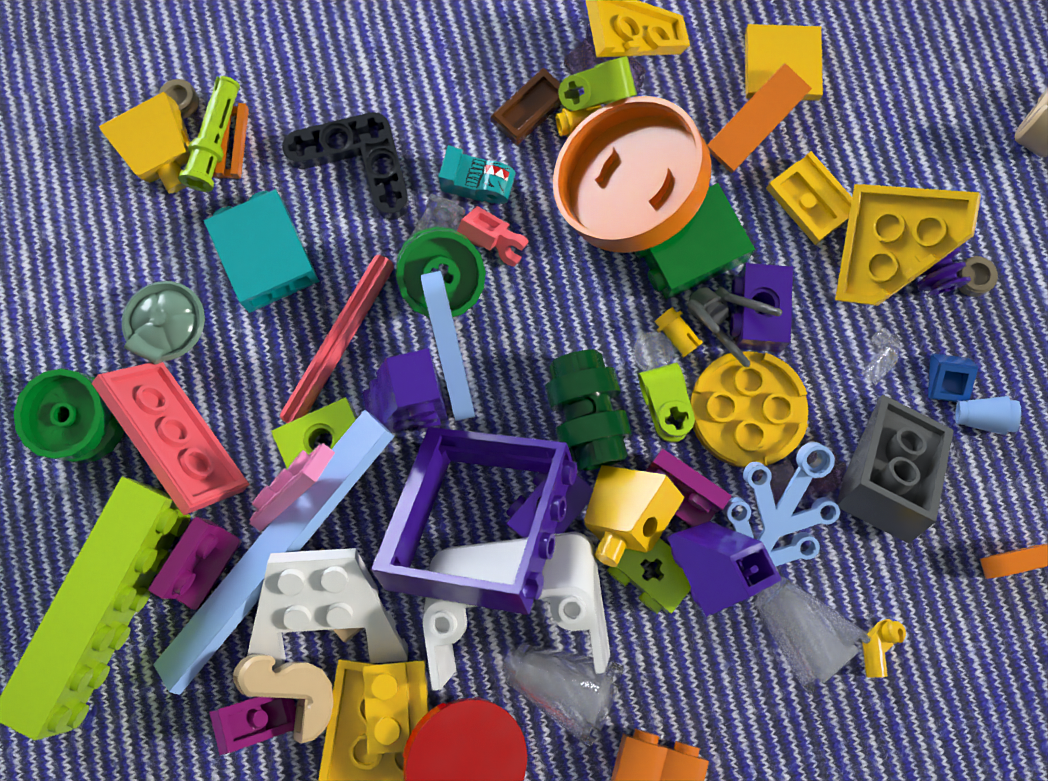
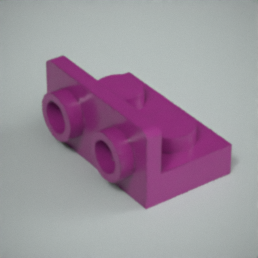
M663 448L654 457L645 471L667 475L684 496L681 505L674 515L691 527L710 521L715 513L724 509L732 495Z
M195 516L148 590L162 599H176L193 610H199L241 545V539L214 522Z

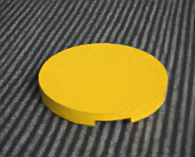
M742 351L750 361V366L744 367L731 353H728L713 361L702 372L693 387L690 397V403L695 416L693 430L700 443L709 453L729 465L745 468L752 462H760L765 466L771 465L789 455L799 445L808 427L806 388L798 374L787 363L766 352L763 354Z

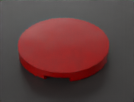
M479 697L458 699L446 704L443 702L434 707L417 723L407 740L403 753L405 758L403 767L404 781H523L527 767L526 742L518 723L502 707Z

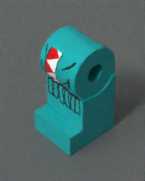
M448 145L438 177L442 192L481 202L505 204L508 202L516 173L514 169L504 163L463 154V149Z

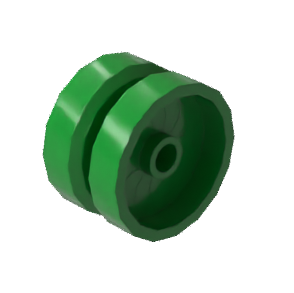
M432 226L417 231L404 242L397 255L396 279L402 297L414 311L430 318L421 275L432 273V268L438 269L439 264H443L446 268L443 279L452 317L464 314L476 304L484 289L486 270L481 254L465 235L452 228Z
M61 368L43 372L29 381L19 394L14 410L15 430L23 445L38 456L76 463L100 460L114 450L123 437L124 429L92 385L94 377Z

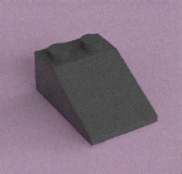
M882 394L875 405L846 470L837 505L841 510L909 544L937 520L954 430Z

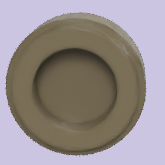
M170 80L159 90L158 94L165 92L176 101L183 119L193 115L199 106L198 94L186 80Z
M973 256L964 261L966 267L956 273L957 277L970 276L971 281L958 289L963 294L971 297L984 295L996 285L998 279L997 269L994 264L981 256Z

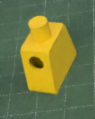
M162 92L99 126L101 132L139 178L148 183L160 178L169 194L187 187L179 181L178 177L180 171H182L181 167L187 164L190 156L188 151L190 139L176 101L168 94Z
M605 465L601 466L584 518L585 526L600 540L594 554L597 560L606 565L617 567L625 548L644 553L653 549L684 499V496L667 475Z

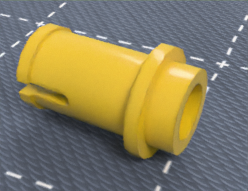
M601 104L581 110L569 111L567 108L562 109V113L556 114V126L559 135L567 136L568 138L583 120L602 108Z
M671 307L654 322L659 327L657 331L659 333L663 331L684 358L702 344L703 341L696 336L681 318L682 311L677 312Z

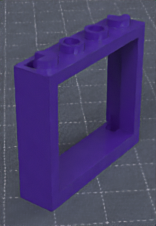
M428 427L371 568V571L383 588L393 592L529 615L534 599L538 600L543 590L544 580L542 571L545 562L550 560L554 554V532L557 522H562L565 517L567 505L565 496L568 486L575 483L577 476V462H573L567 443ZM450 461L548 473L513 585L410 568Z

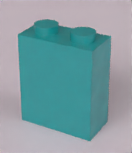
M276 189L270 192L261 191L255 193L247 202L235 207L221 208L212 217L203 220L238 301L249 313L320 282L289 212Z

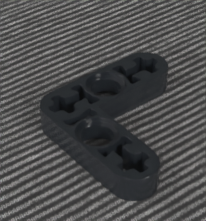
M370 112L295 130L284 138L282 150L288 162L298 169H308L362 155L373 201L378 213L383 218L389 220H397L407 213L409 198L390 124L382 114ZM377 126L379 137L372 138L369 127ZM357 129L360 143H356L352 130ZM335 133H343L348 137L346 145L340 149L328 146L329 137ZM319 138L324 150L323 152L318 151L315 139ZM300 143H304L306 147L305 155L298 156L296 153L297 145ZM388 158L393 162V167L386 174H378L372 169L376 160ZM391 184L394 196L397 199V206L389 208L388 203H386L387 195L384 185Z

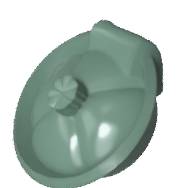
M172 281L155 282L137 291L128 301L122 316V332L126 340L124 348L151 361L155 365L163 361L176 359L187 353L197 343L204 328L205 314L198 296L185 285Z

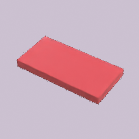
M151 362L98 374L93 380L92 385L183 516L239 494L250 485L163 362L156 365Z

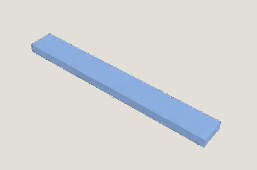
M366 410L361 413L332 448L335 454L318 480L268 525L153 664L169 692L180 695L260 599L270 553L299 552L392 440L394 435L374 415Z

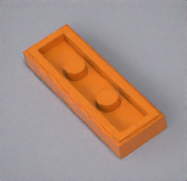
M784 63L707 144L709 153L732 174L812 88Z

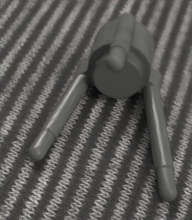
M723 287L718 288L715 292L709 288H700L695 291L687 304L689 312L710 329L744 367H749L750 361L719 327L728 316L726 303L731 302L774 316H781L782 310L729 293Z

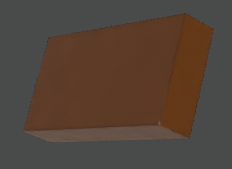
M543 67L490 116L491 122L517 146L562 105L558 92L561 83Z

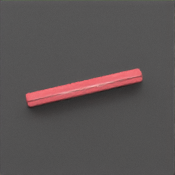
M379 254L374 256L281 411L280 418L284 422L289 423L308 414L393 271V262Z

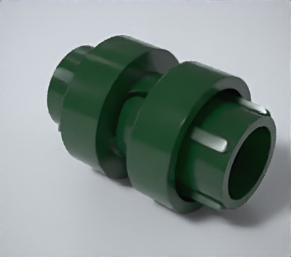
M595 349L576 351L554 359L549 366L552 380L545 385L550 409L552 411L564 412L566 422L557 426L555 430L558 442L567 443L573 462H577V471L595 470L601 468L602 465L611 466L625 461L628 454L624 440L631 437L632 433L626 411L613 410L610 399L621 393L615 368L605 367L602 353Z

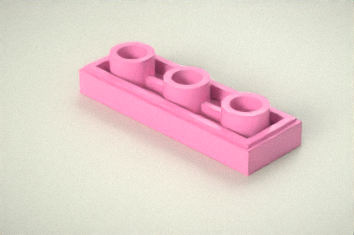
M324 443L317 446L310 454L304 450L301 451L288 469L284 468L271 485H266L254 499L252 505L257 510L250 518L249 524L260 532L318 480L335 452Z

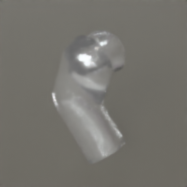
M885 327L880 328L871 337V343L877 346L879 350L873 360L861 372L875 386L892 369L899 358L900 339L896 333L891 334Z

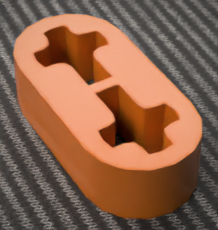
M1048 543L980 558L985 579L1047 567Z

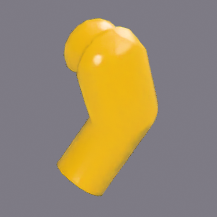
M890 619L879 621L863 638L862 646L866 677L878 678L888 676L885 653L897 642L902 643L906 637V630L899 621H892Z

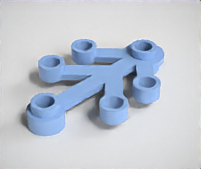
M818 442L806 443L799 449L796 457L799 467L776 506L770 487L772 478L770 470L760 462H752L743 471L744 480L753 488L763 525V530L757 540L763 542L775 567L800 558L805 560L812 559L818 554L820 549L818 540L807 532L796 534L790 545L772 549L780 536L820 523L829 525L839 518V506L827 497L818 498L814 501L811 508L792 514L811 480L824 477L833 469L835 460L832 451ZM816 451V461L807 464L809 454ZM762 469V478L759 481L753 482L752 474L754 471ZM730 498L723 509L725 517L733 524L734 531L754 538L748 521L751 516L750 506L741 498ZM737 505H742V513L737 517H732V509ZM826 505H830L831 510L829 514L821 517V509ZM810 540V547L806 551H800L801 544L804 541Z

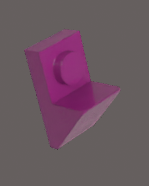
M254 697L209 712L219 755L228 754L294 730L296 715L294 698Z

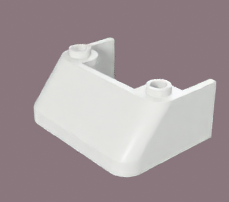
M579 532L554 534L555 550L552 558L546 560L542 571L544 583L539 599L549 598L552 617L563 629L569 631L589 629L596 674L605 673L610 657V648L597 560L594 557V545L586 535ZM528 538L449 547L433 557L429 571L513 585ZM425 598L423 630L432 691L441 690L456 672L453 643L458 641L465 633L467 627L465 608L476 606Z

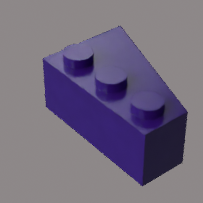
M429 348L386 358L376 372L377 379L371 380L369 382L370 389H366L362 393L366 411L374 415L391 433L416 427L418 432H426L428 427L440 428L441 421L449 420L439 375Z

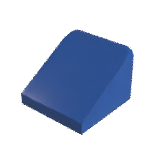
M932 353L929 368L928 397L930 399L952 402L970 400L979 367L966 357Z

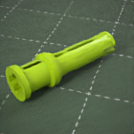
M216 77L198 137L189 143L188 151L190 156L185 170L180 171L178 177L183 185L197 191L210 192L213 190L215 184L212 180L216 164L222 161L224 155L221 143L235 98L240 89L239 83L230 77Z

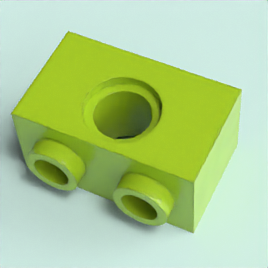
M345 397L272 430L271 433L288 469L301 451L304 450L310 454L315 449L314 442L323 433H330L332 435V444L330 446L332 450L358 417L352 404Z

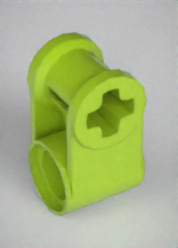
M627 56L595 65L592 69L570 75L561 82L558 90L561 103L570 110H581L597 104L605 105L637 95ZM584 88L585 94L580 96L579 89Z
M676 362L638 373L641 393L649 408L658 436L670 443L683 440L693 428L695 416L687 394L684 375L679 364ZM670 414H673L675 420L682 419L683 423L678 430H676L674 424H666Z

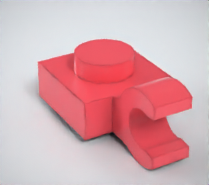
M476 206L461 220L457 230L465 235L475 246L484 247L489 251L496 247L501 260L513 267L517 265L522 257L515 254L511 246L522 251L529 242L523 235L509 231L510 224L479 206Z

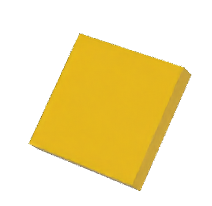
M747 24L745 29V98H752L771 76L786 63L812 88L802 100L819 101L823 95L821 26Z

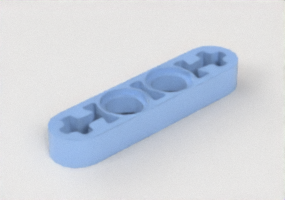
M436 271L421 275L423 291L455 421L475 417L474 407L442 272Z

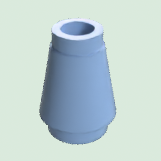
M1009 396L958 401L955 410L956 424L1007 435L1008 432H1017L1021 421L1020 402L1018 400H1010Z

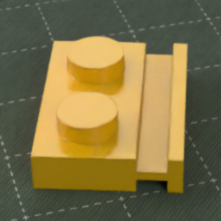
M812 151L772 180L766 187L767 191L814 245H817L849 219L852 196Z
M426 660L363 666L368 755L404 752L411 732L417 723L429 712Z

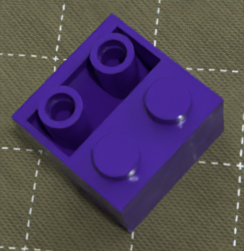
M711 521L667 537L672 547L673 559L683 569L691 585V595L695 603L702 608L706 617L750 598L782 580L762 541Z

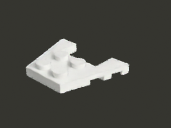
M356 548L270 553L247 656L265 654L275 658L272 670L285 664L283 632L364 627L366 628L370 663L407 661L408 645L405 639L400 638L395 629L396 622L390 611L385 610L378 597L379 590Z

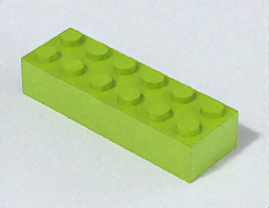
M121 477L0 696V723L34 741L72 731V729L77 728L82 723L89 710V705L86 704L93 690L98 689L109 674L110 666L107 664L115 650H119L124 645L130 634L131 629L128 625L135 612H139L145 606L151 592L148 588L154 576L160 572L171 555V552L168 550L175 537L181 536L190 522L191 516L189 514L183 516L169 494L151 485Z

